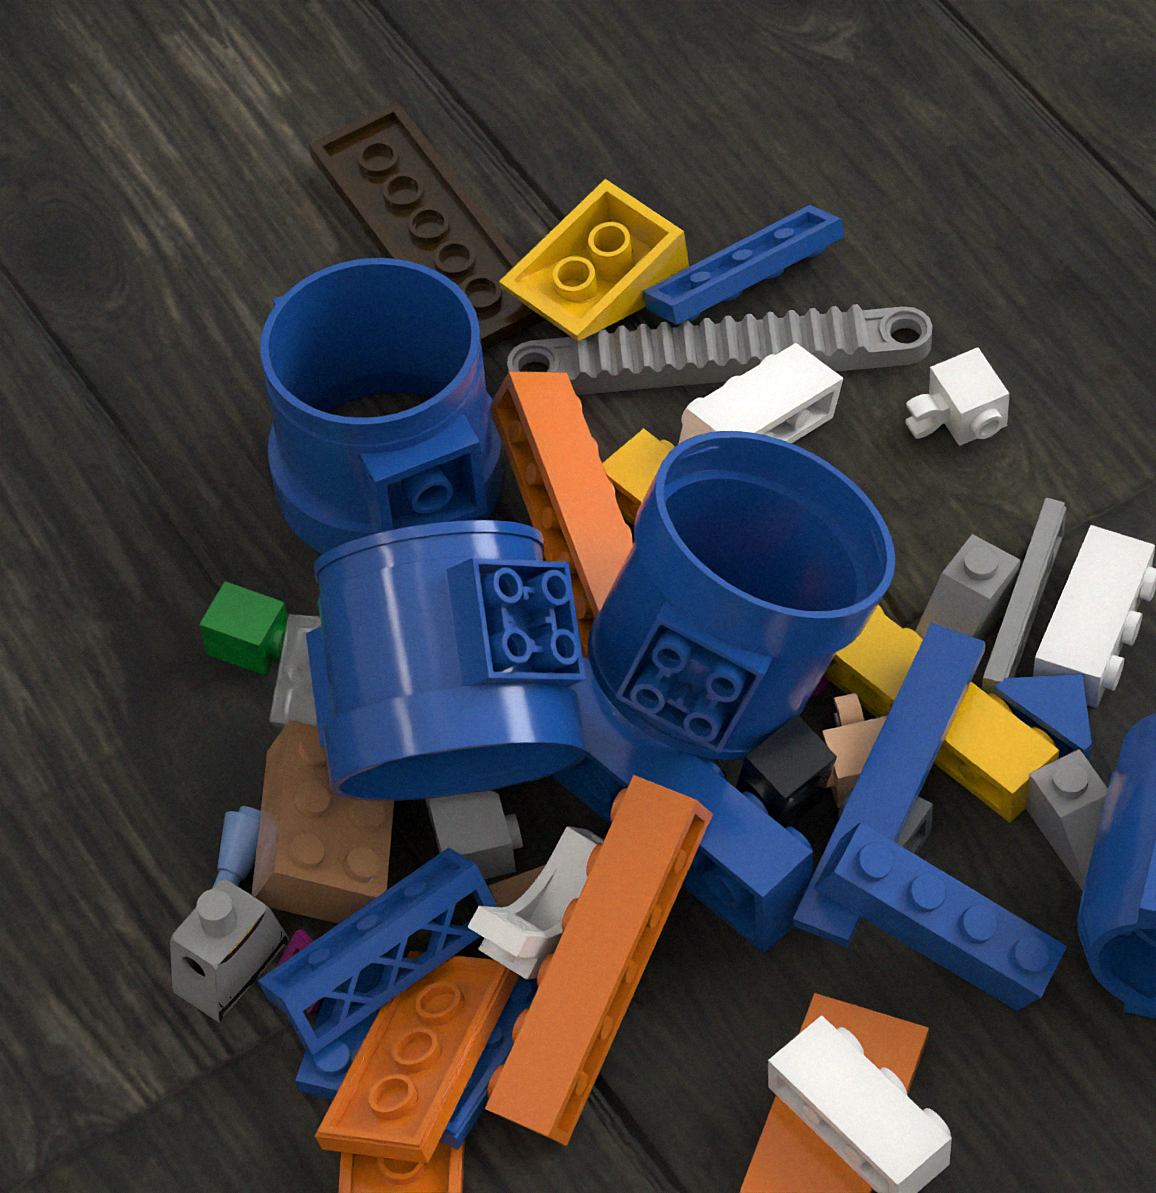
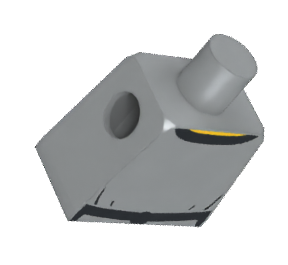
M226 879L220 880L212 889L204 892L197 901V907L177 928L170 940L173 992L217 1022H220L289 942L287 934L271 909Z

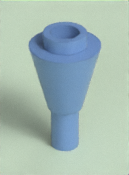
M241 806L239 812L228 811L225 813L217 866L219 873L213 887L223 879L239 886L240 881H244L255 867L261 811Z

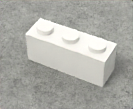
M795 343L776 355L771 354L767 356L758 366L745 374L733 376L723 387L708 396L693 400L683 412L681 418L683 426L678 445L694 436L717 431L752 432L774 437L792 444L833 418L843 377Z
M1090 525L1036 653L1033 677L1083 674L1087 706L1094 708L1098 707L1105 688L1115 690L1124 665V658L1118 655L1123 643L1130 646L1134 644L1141 625L1143 614L1136 612L1142 599L1150 602L1156 590V568L1152 567L1155 550L1154 544Z
M821 1015L768 1060V1088L877 1193H918L950 1164L952 1138L950 1137V1130L943 1119L929 1108L920 1109L907 1096L905 1086L891 1070L885 1067L879 1070L864 1056V1050L860 1042L846 1028L839 1027L836 1029Z

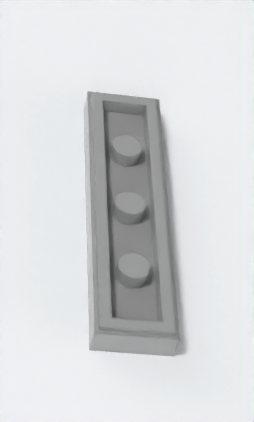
M1046 498L983 676L982 690L986 694H993L994 685L998 681L1003 683L1004 678H1015L1064 536L1067 508L1064 506L1065 502Z

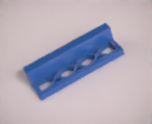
M448 847L259 979L258 983L267 999L286 1013L305 1050L314 1055L481 936L468 928L470 921L462 926L450 924L457 902L472 892L479 906H498L477 864ZM419 929L432 931L426 952L416 959L402 957L410 935ZM371 963L384 964L378 986L368 993L354 991L362 969ZM322 997L336 999L331 1019L313 1031L303 1011Z

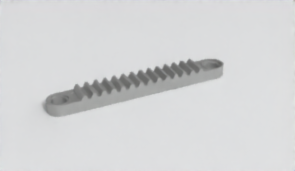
M854 304L847 312H841L837 306H832L826 314H820L816 308H810L805 316H799L794 310H789L783 318H778L773 312H767L762 320H757L752 314H746L740 322H735L731 316H725L718 324H714L710 318H703L701 323L693 326L688 320L681 322L678 327L674 328L667 322H661L657 329L652 330L646 324H640L635 331H629L625 326H618L614 333H608L605 329H602L579 342L572 337L521 343L513 348L509 354L507 369L508 372H520L521 368L528 363L541 362L549 368L547 372L567 373L575 395L727 382L733 376H741L755 368L767 356L771 354L776 355L795 343L835 372L903 366L918 363L927 357L931 351L933 325L930 318L923 311L914 307L862 310L858 304ZM910 328L915 330L920 337L915 342L907 344L897 342L891 335L898 329Z

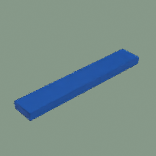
M931 622L793 917L794 927L849 948L862 918L813 888L839 839L860 822L895 843L898 842L985 652L984 641Z

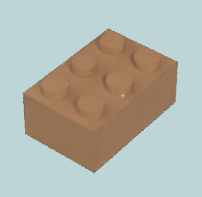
M290 719L267 751L252 896L270 908L340 924L387 891L394 801L354 800L333 794L330 790L325 747H320L318 726Z

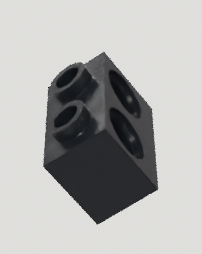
M797 714L745 756L736 789L741 793L747 791L755 795L766 807L768 815L786 828L821 801L837 756Z

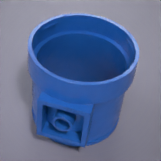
M366 258L339 263L315 272L297 283L283 296L273 299L274 308L265 322L260 343L261 361L273 420L268 442V457L277 504L283 518L292 531L307 545L324 554L344 543L394 529L440 522L488 520L499 503L504 489L506 462L504 446L489 408L493 400L486 390L479 321L476 311L466 294L449 278L424 265L400 259ZM414 393L432 397L411 409L380 417L354 418L327 413L349 401L375 394Z
M743 431L709 432L689 438L673 448L662 461L637 511L634 523L635 542L590 629L588 637L590 665L597 683L609 701L625 718L644 733L672 748L692 755L721 760L745 759L748 753L797 714L798 716L800 715L836 652L851 644L867 625L894 575L895 550L888 527L871 500L852 480L827 461L799 446L767 435Z
M495 520L423 524L385 531L344 543L327 551L315 561L314 576L315 581L319 584L320 591L318 607L321 627L307 632L306 639L320 747H325L330 790L333 794L342 798L365 801H403L449 797L495 790L535 781L570 769L586 758L587 753L578 694L568 688L586 680L569 562L543 561L544 541L543 535L538 529L521 523Z

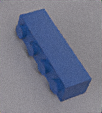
M862 822L839 839L813 888L1016 1011L1042 997L1067 947Z

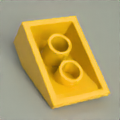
M605 179L499 281L500 288L579 342L645 308L646 305L642 291L689 267L684 231Z

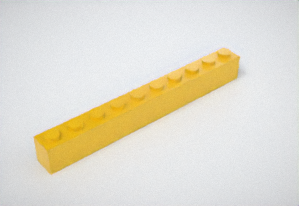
M644 428L602 463L608 480L614 486L615 498L621 514L632 525L635 523L637 511L662 461L675 448L667 440L659 441ZM878 604L862 633L851 644L836 652L824 675L847 695L856 693L860 705L876 718L888 716L923 639L910 628L902 629L884 614ZM970 682L934 763L1011 823L1026 808L1029 773L1058 760L1059 749L1056 748L1053 740L1043 730L1037 727L1030 728L1012 714L1011 709L1003 699L995 694H986L974 683Z

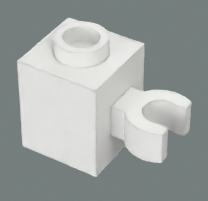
M977 347L930 367L929 394L916 396L906 402V407L912 414L911 417L906 419V425L916 439L930 435L941 424L946 425L959 446L977 438L986 439L1007 426L1009 392Z

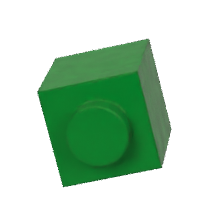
M226 581L199 624L207 655L265 676L268 674L276 658L281 659L285 656L293 637V629L289 626L285 602Z

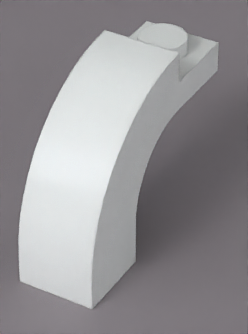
M567 826L546 866L531 887L517 901L502 908L478 906L468 925V928L484 937L478 950L527 980L537 978L542 962L550 953L555 952L564 932L561 925L567 906L574 898H579L588 878L586 866L589 856L595 846L603 843L604 839L587 829Z

